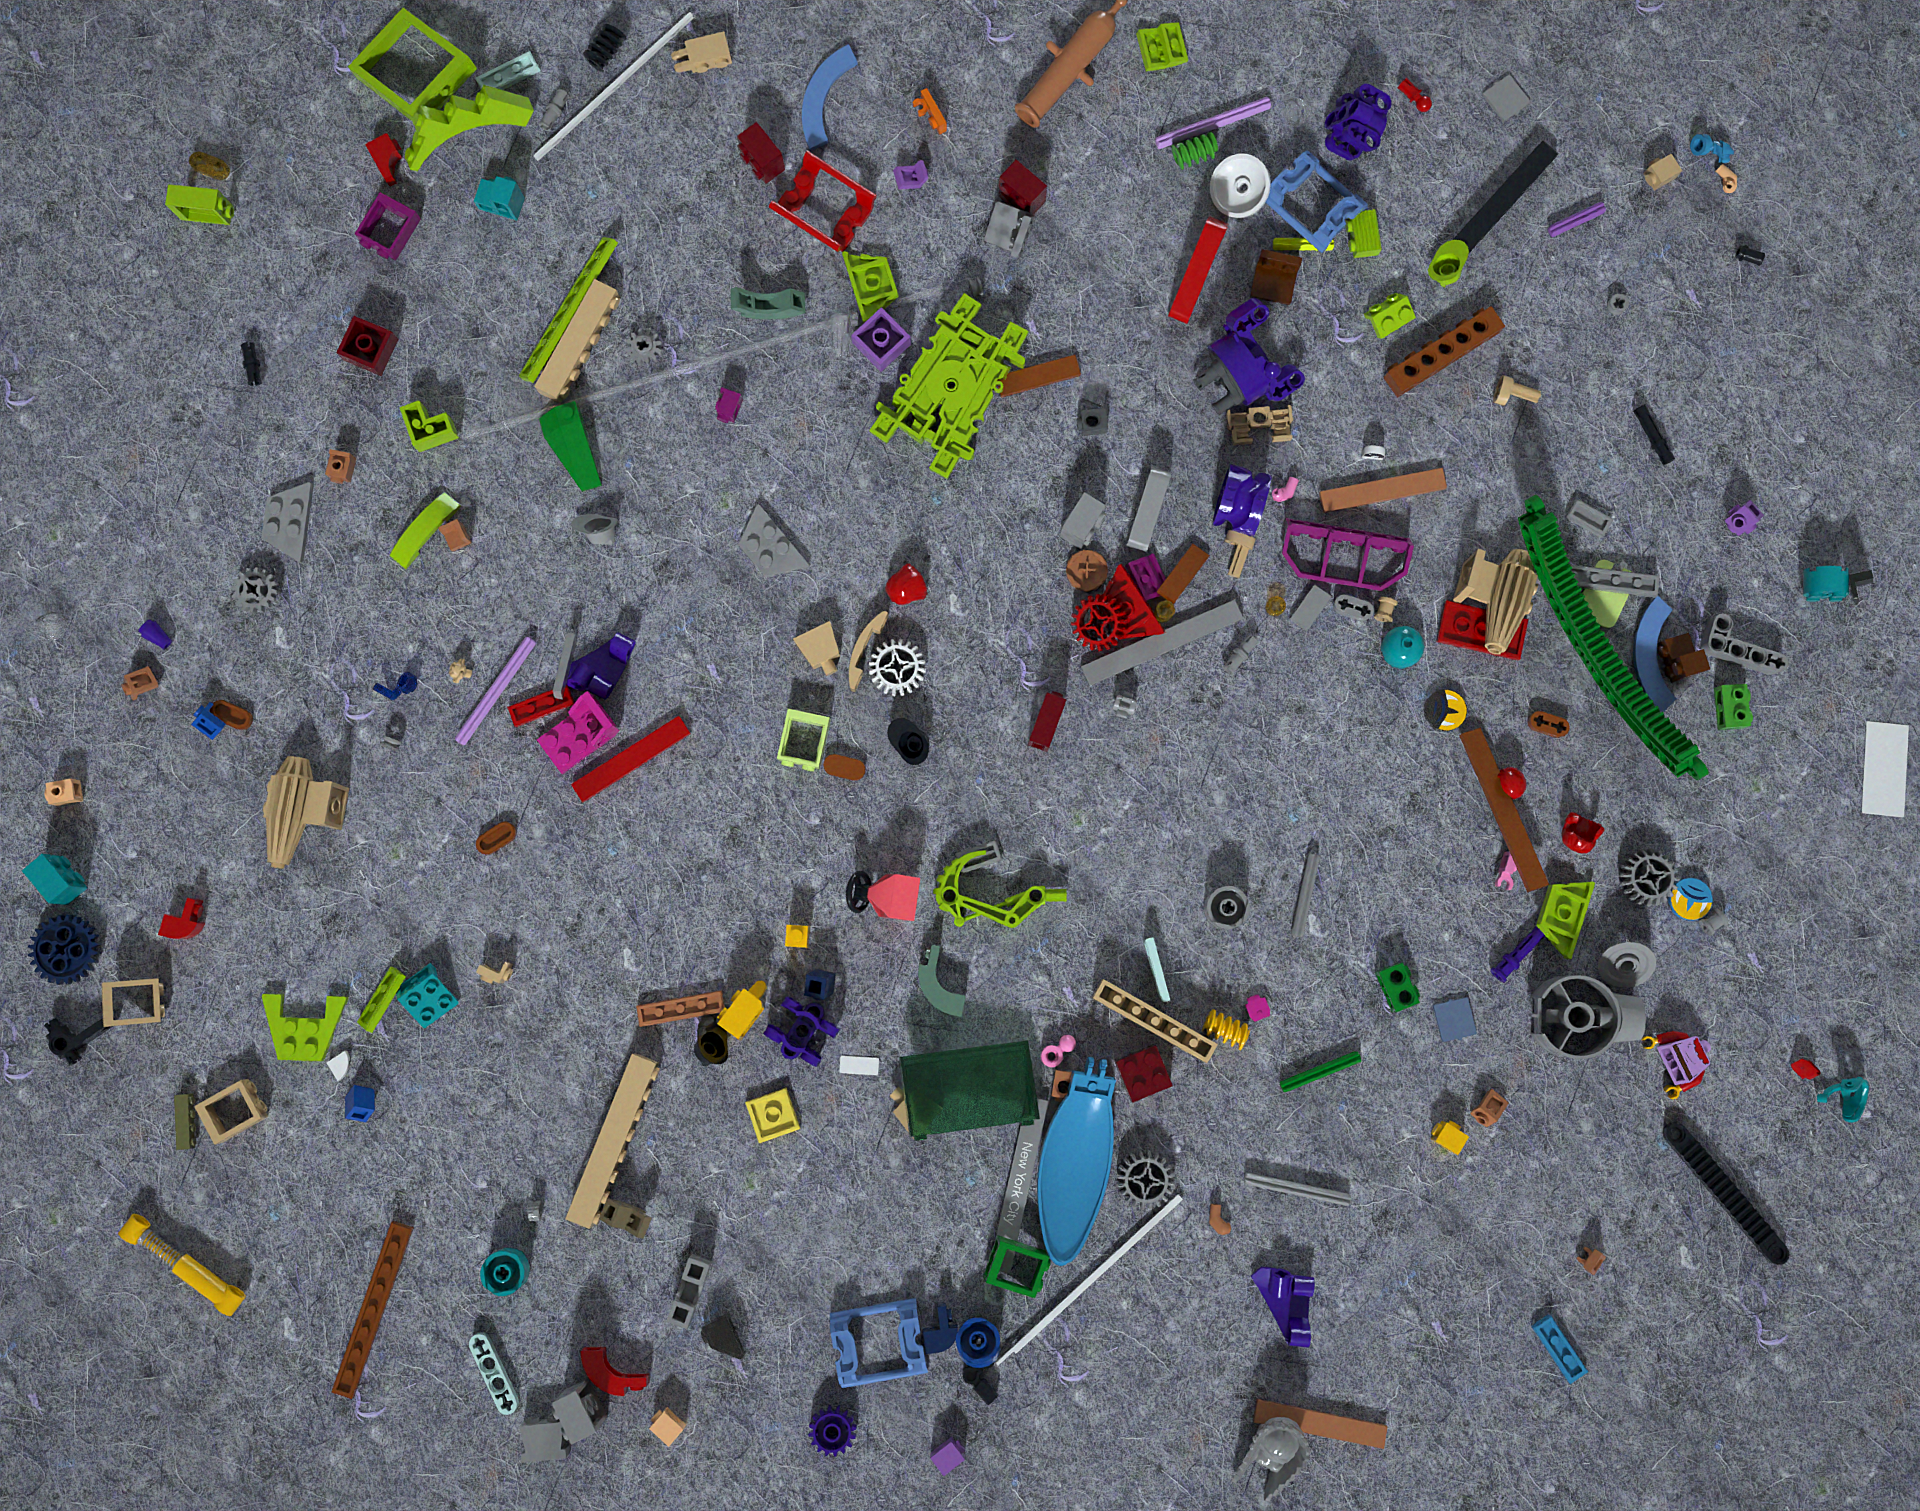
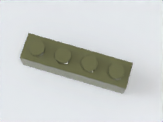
M193 1093L174 1095L176 1150L192 1149L196 1145V1138L194 1136L196 1125L194 1124L195 1110H193L195 1098Z

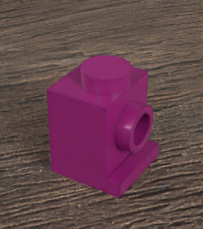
M721 387L720 393L722 398H718L715 406L718 414L716 419L724 423L729 421L735 423L743 402L742 395Z

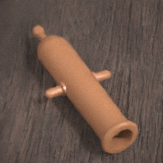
M1116 0L1113 6L1106 12L1099 10L1091 13L1064 48L1060 49L1052 41L1046 43V47L1055 55V59L1022 102L1015 104V112L1023 122L1033 128L1039 127L1040 120L1076 79L1080 78L1088 86L1094 84V80L1085 72V68L1113 37L1116 27L1114 16L1121 7L1127 4L1128 0Z

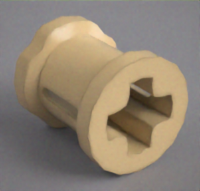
M1379 597L1378 601L1380 604L1377 613L1374 614V618L1381 622L1392 623V613L1394 606H1397L1398 602L1392 598Z

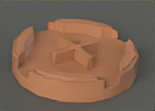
M1080 550L1073 554L1067 563V579L1071 586L1077 590L1084 592L1094 591L1101 587L1107 578V562L1096 551Z

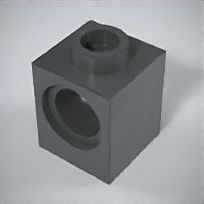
M1106 408L1081 410L1080 417H1077L1076 420L1077 429L1081 430L1082 436L1107 434ZM1090 418L1095 419L1097 425L1090 426L1086 421Z

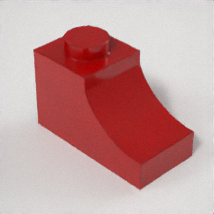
M385 133L365 145L383 178L391 187L397 184L394 171L398 160L402 159L398 152L401 150V147L395 138L391 139L388 133Z

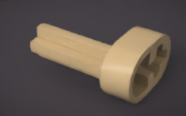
M1502 375L1496 386L1493 403L1505 406L1510 395L1537 403L1541 397V391L1515 383L1513 378Z
M1228 530L1225 542L1235 545L1237 548L1227 575L1240 578L1248 551L1253 549L1256 541L1255 538Z

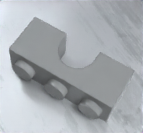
M694 1254L688 1258L679 1291L673 1301L666 1322L688 1329L713 1261Z

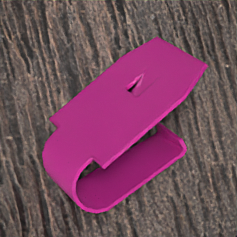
M1257 994L1247 998L1248 1004L1245 1006L1253 1021L1256 1022L1270 1016V1008L1265 997L1260 998Z

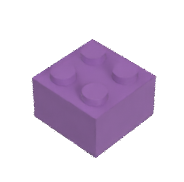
M882 307L851 335L852 343L880 372L911 345V337Z

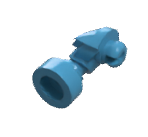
M1697 134L1690 143V149L1694 155H1706L1711 151V153L1719 157L1718 162L1720 164L1729 163L1730 155H1734V150L1729 144L1722 140L1720 142L1712 141L1708 134Z

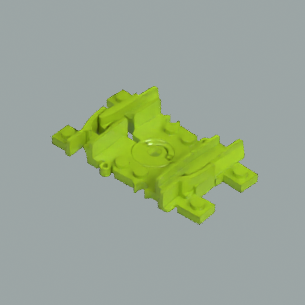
M965 293L950 312V315L941 311L936 316L935 321L941 327L935 336L929 337V341L934 346L929 350L922 347L923 353L911 369V377L907 374L900 376V383L903 387L897 389L891 404L898 410L894 412L881 402H878L876 409L881 414L869 430L871 434L886 444L898 427L919 444H922L924 440L932 443L931 447L938 450V453L931 463L929 470L946 479L950 477L960 457L967 461L974 459V449L968 445L972 441V435L979 432V430L973 426L975 420L984 422L983 415L993 399L992 391L1001 393L1004 389L1003 383L999 380H1006L1011 367L1003 362L1006 360L1021 369L1024 368L1025 358L1019 355L1018 352L1029 334L1028 330L1010 321L1001 339L989 335L971 323L982 305ZM949 382L955 383L953 389L947 387ZM941 404L939 416L942 421L935 433L930 430L936 424V418L933 416V413ZM910 413L916 418L911 428L904 422Z

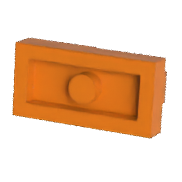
M927 88L921 90V98H917L912 102L913 107L918 105L923 107L918 110V116H924L928 112L930 115L928 121L932 129H937L939 135L946 132L947 122Z

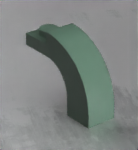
M738 287L730 289L731 310L741 312L742 317L764 320L785 319L806 313L805 293L789 288L777 293L762 294Z
M932 945L931 949L927 948L924 961H928V966L919 964L918 977L920 987L925 997L934 1007L944 1013L962 1017L966 995L949 992L939 984L936 977V966L940 946Z

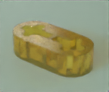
M199 151L194 152L189 157V164L200 174L217 180H224L230 174V168L222 159ZM203 160L206 165L200 163L197 165L196 162ZM213 167H216V168L222 167L223 170H222V171H219V170H218V172H216V171L213 169Z

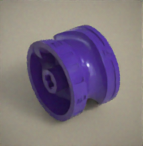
M1230 464L1219 493L1212 525L1220 526L1228 520L1232 525V531L1254 536L1264 511L1272 475L1258 473L1255 478H1252V472L1249 469Z

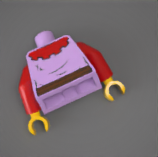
M1678 1031L1658 1034L1655 1038L1650 1036L1642 1037L1641 1040L1649 1039L1651 1041V1045L1643 1047L1644 1049H1652L1655 1044L1659 1043L1657 1049L1674 1084L1677 1085H1666L1663 1090L1665 1092L1674 1089V1093L1669 1095L1668 1098L1677 1099L1680 1091L1685 1092L1701 1083L1705 1069L1710 1065V1060L1706 1054L1711 1050L1709 1042L1706 1040L1700 1041L1697 1036L1689 1037L1687 1033Z

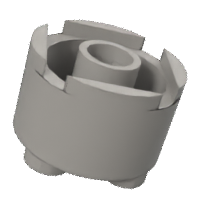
M1223 886L1214 889L1208 894L1204 902L1206 920L1218 929L1228 930L1237 928L1247 920L1250 913V903L1242 890L1234 886ZM1228 902V907H1231V911L1225 913L1222 905Z

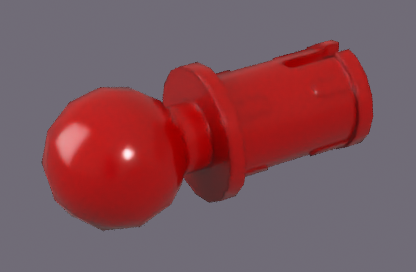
M1405 78L1397 87L1410 99V103L1416 102L1418 111L1427 112L1431 109V98L1422 96L1420 93L1423 90L1415 87L1408 78Z

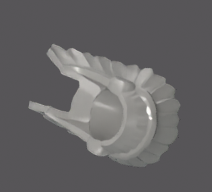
M1286 1417L1271 1418L1264 1424L1259 1425L1256 1435L1253 1436V1441L1249 1445V1450L1243 1457L1241 1464L1235 1472V1476L1231 1480L1236 1483L1252 1462L1256 1460L1261 1466L1271 1470L1268 1474V1481L1264 1492V1501L1267 1502L1271 1500L1272 1496H1277L1279 1491L1282 1492L1283 1486L1287 1487L1289 1482L1293 1481L1295 1475H1300L1301 1469L1307 1468L1306 1462L1310 1460L1311 1450L1303 1431L1295 1421Z

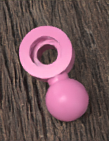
M1064 1035L1060 1038L1058 1046L1049 1045L1043 1048L1040 1054L1042 1063L1048 1067L1058 1066L1062 1062L1063 1052H1071L1076 1047L1075 1038L1071 1035ZM1049 1052L1054 1053L1055 1057L1053 1060L1047 1058Z

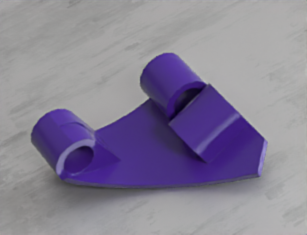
M617 632L608 642L571 663L566 685L578 691L587 690L606 700L619 681L633 652L636 641Z

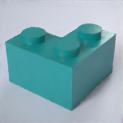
M496 176L495 179L489 180L481 178L474 203L480 210L517 221L525 197L513 178Z

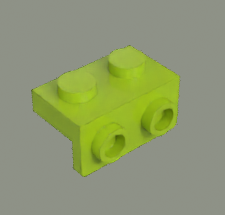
M1398 293L1389 295L1384 302L1371 306L1369 311L1364 313V317L1371 321L1377 338L1380 339L1416 318L1408 297Z

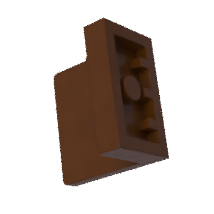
M1261 249L1256 264L1250 297L1290 305L1302 257Z

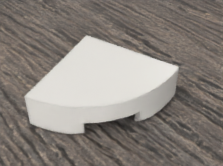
M348 1051L342 1052L327 1062L337 1081L342 1080L347 1074L350 1061Z

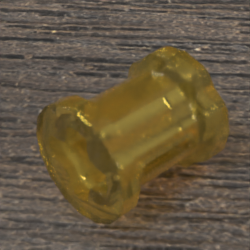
M1161 601L1155 608L1154 614L1159 622H1168L1174 615L1175 608L1171 601ZM1166 607L1168 609L1167 613L1162 615V610Z

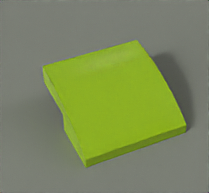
M1179 22L1163 23L1158 28L1139 29L1136 33L1145 71L1160 70L1188 62Z

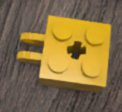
M762 980L756 981L749 991L744 988L742 991L737 990L731 998L733 1002L728 1009L724 1008L718 1015L719 1022L717 1024L741 1041L764 1010V1003L760 999L767 989L766 983Z

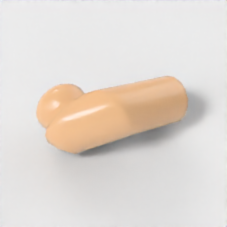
M1722 164L1715 172L1723 178L1724 192L1733 193L1737 188V175L1726 165Z

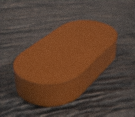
M217 700L210 708V713L235 729L246 730L252 725V714L248 710L228 701Z
M837 754L827 756L823 763L824 769L829 775L847 780L858 781L864 777L866 772L865 766L860 760Z
M506 821L498 823L477 838V850L485 855L495 853L515 839L517 835L516 827Z

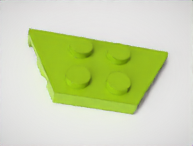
M844 251L842 256L864 324L881 307L886 309L898 298V292L887 257H872L867 254L857 256L850 255L849 252Z
M1593 881L1548 886L1536 925L1564 959H1572L1595 886Z

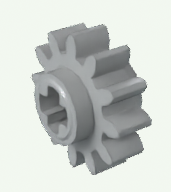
M639 329V335L636 336L634 333H631L632 341L626 340L627 345L630 347L625 350L627 354H631L629 358L632 362L637 359L638 366H641L644 361L649 367L650 360L657 363L656 355L663 354L659 349L663 344L662 341H658L659 336L657 333L652 335L651 330L648 329L646 334H644Z

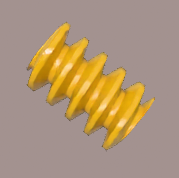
M1214 1009L1208 1013L1202 1027V1031L1207 1029L1208 1037L1213 1032L1215 1033V1040L1223 1036L1224 1044L1228 1039L1231 1040V1047L1239 1043V1050L1243 1049L1250 1033L1248 1024L1243 1023L1240 1026V1020L1237 1019L1232 1023V1017L1230 1016L1224 1020V1014L1220 1012L1216 1016V1010Z

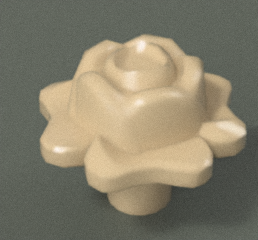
M459 659L458 662L451 664L449 675L453 678L454 683H459L463 677L470 678L472 670L466 669L464 659Z

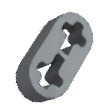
M1340 595L1333 602V608L1336 613L1358 621H1367L1374 613L1371 603L1349 595ZM1346 600V605L1352 606V608L1346 607L1342 610L1338 602ZM1363 606H1365L1366 611L1369 613L1362 616L1361 611L1356 610L1355 608L1361 609Z

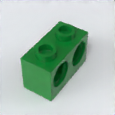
M1403 962L1374 972L1391 1012L1397 1013L1420 1003L1418 999L1420 993L1417 987L1412 985L1410 981L1411 972ZM1394 970L1399 974V980L1396 983L1390 978V974ZM1403 990L1408 995V999L1404 1003L1399 999V994Z

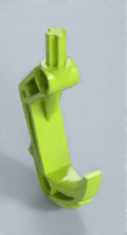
M986 850L970 852L952 860L949 866L946 865L943 868L944 873L942 875L939 874L936 878V881L939 882L938 888L933 889V894H936V901L940 905L938 908L950 912L955 918L954 924L957 927L963 926L967 920L983 915L1009 928H1015L1041 905H1045V902H1067V889H1045V886H1031L1026 891L1004 899V902L994 906L959 894L958 878L961 869L970 859L979 855H986ZM948 889L953 890L956 894V898L951 902L946 901L943 897L944 892ZM1033 889H1038L1041 892V898L1036 902L1032 901L1029 897ZM1006 905L1007 907L1014 905L1011 908V910H1005L1001 908ZM963 906L976 913L962 917L960 908Z

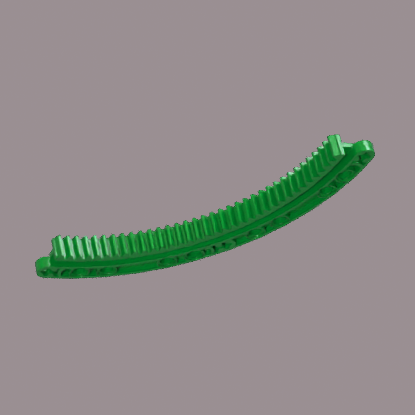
M1533 495L1526 499L1525 508L1527 513L1518 517L1528 554L1559 623L1591 676L1632 731L1677 778L1685 773H1688L1695 780H1700L1707 776L1708 769L1706 765L1696 756L1700 754L1698 746L1696 744L1693 745L1691 739L1687 740L1686 735H1682L1681 730L1676 729L1675 724H1671L1668 717L1665 718L1664 712L1659 711V707L1655 706L1653 700L1648 698V694L1643 692L1642 686H1638V681L1633 679V674L1628 672L1627 666L1623 665V660L1618 658V653L1614 652L1613 645H1610L1609 639L1604 636L1605 632L1600 629L1601 625L1596 622L1597 618L1592 615V609L1588 608L1589 603L1584 600L1585 595L1581 593L1582 589L1577 585L1579 582L1574 578L1575 573L1571 571L1572 566L1568 564L1570 560L1565 556L1567 552L1563 549L1565 547L1564 544L1561 543L1563 539L1559 536L1561 532L1557 529L1559 527L1556 523L1557 518L1552 512L1546 514L1545 505L1538 495Z

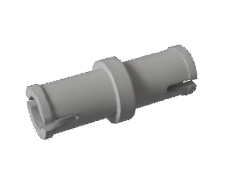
M558 89L551 103L547 104L546 112L539 122V126L545 131L550 132L557 117L561 116V110L567 99H569V95L565 91Z
M1247 634L1239 647L1234 648L1232 656L1222 668L1227 673L1230 672V675H1234V672L1241 663L1248 659V654L1258 644V640L1254 636L1251 637L1250 634Z

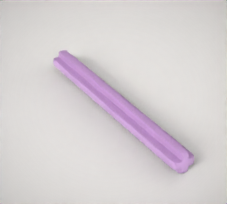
M1265 97L1158 136L1155 139L1158 149H1162L1271 108L1270 99Z
M529 637L524 638L456 735L455 740L458 743L466 745L536 645L534 640Z

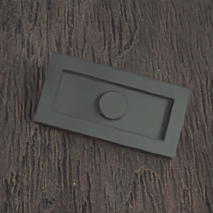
M1872 570L1849 575L1854 604L1859 603L1856 586L1873 583Z

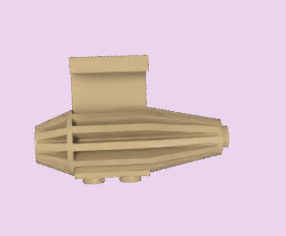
M1477 549L1463 563L1453 601L1461 603L1469 597L1487 604L1485 647L1492 654H1501L1506 651L1524 616L1532 610L1533 602H1531V599L1538 588L1536 583L1538 575L1535 574L1534 566L1526 550H1511L1505 559L1497 565L1484 560L1486 551Z
M287 756L276 774L271 775V779L267 784V800L263 805V817L266 818L267 862L271 863V867L284 869L285 865L290 864L306 824L342 830L349 788L332 781L315 782L308 759Z

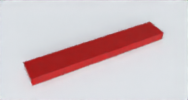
M677 716L578 779L571 786L584 803L691 733L681 717Z

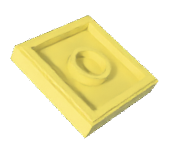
M787 1087L745 1102L759 1143L801 1129Z

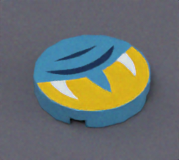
M1686 878L1674 883L1678 888L1677 890H1671L1674 894L1673 897H1668V904L1674 915L1683 920L1693 921L1701 919L1708 914L1712 908L1713 897L1711 890L1704 882L1695 878Z

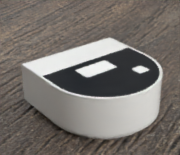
M1370 445L1362 450V458L1383 460L1385 457V448L1381 446Z

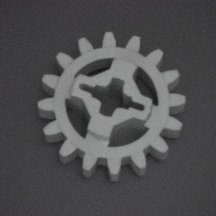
M255 567L254 572L247 568V574L239 572L241 578L239 580L234 579L233 581L237 585L231 587L233 591H236L232 598L237 600L235 603L237 606H242V610L246 612L250 610L251 613L256 614L257 609L259 612L265 613L264 607L271 609L270 603H277L274 595H279L280 592L275 590L279 586V583L273 582L275 576L269 575V572L265 569L261 571L258 567ZM259 601V603L250 604V602Z

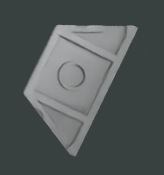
M310 482L267 497L261 539L299 563H303L307 538L313 484Z
M759 504L756 505L738 544L742 551L765 578L773 577L777 574L791 573L794 570L808 569L810 565L764 509Z

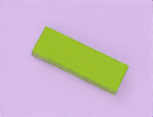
M390 966L357 1021L362 1028L370 1033H373L406 978L398 969Z

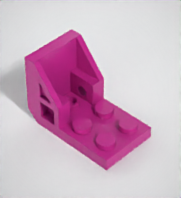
M588 691L582 694L568 711L570 716L537 739L561 774H564L615 737L620 731L596 697Z

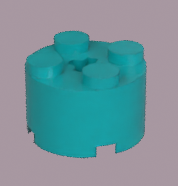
M1817 566L1816 571L1810 572V568L1803 570V596L1806 597L1807 602H1818L1820 598H1829L1830 602H1840L1849 595V568L1846 567L1842 571V566Z
M502 1248L494 1252L485 1260L481 1267L480 1279L482 1285L496 1296H507L514 1293L528 1280L530 1273L529 1261L523 1251L515 1248ZM503 1268H505V1270H508V1275L506 1273H502Z

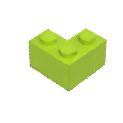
M419 400L399 407L412 445L419 452L459 438L454 422L446 412L429 418L426 407Z

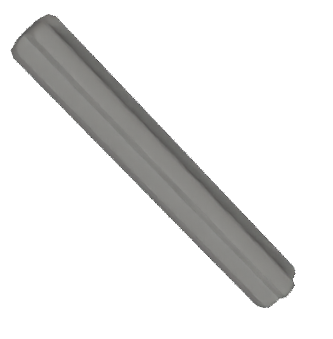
M1313 853L1307 856L1291 934L1296 937H1303L1317 874L1320 856Z

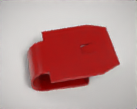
M1802 1058L1790 1064L1792 1070L1802 1079L1807 1078L1811 1080L1821 1074L1820 1070L1810 1060Z

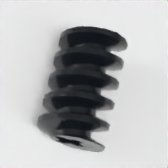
M610 24L602 26V30H599L597 33L598 37H594L593 43L588 45L589 50L583 52L588 63L600 72L604 71L600 66L601 64L608 65L605 58L610 60L613 58L610 51L618 52L614 45L620 47L623 45L619 38L627 39L622 31Z

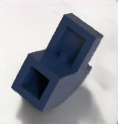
M939 1303L937 1306L940 1326L923 1328L925 1355L944 1352L956 1340L958 1324L949 1325V1322H953L951 1308L947 1309L946 1303Z

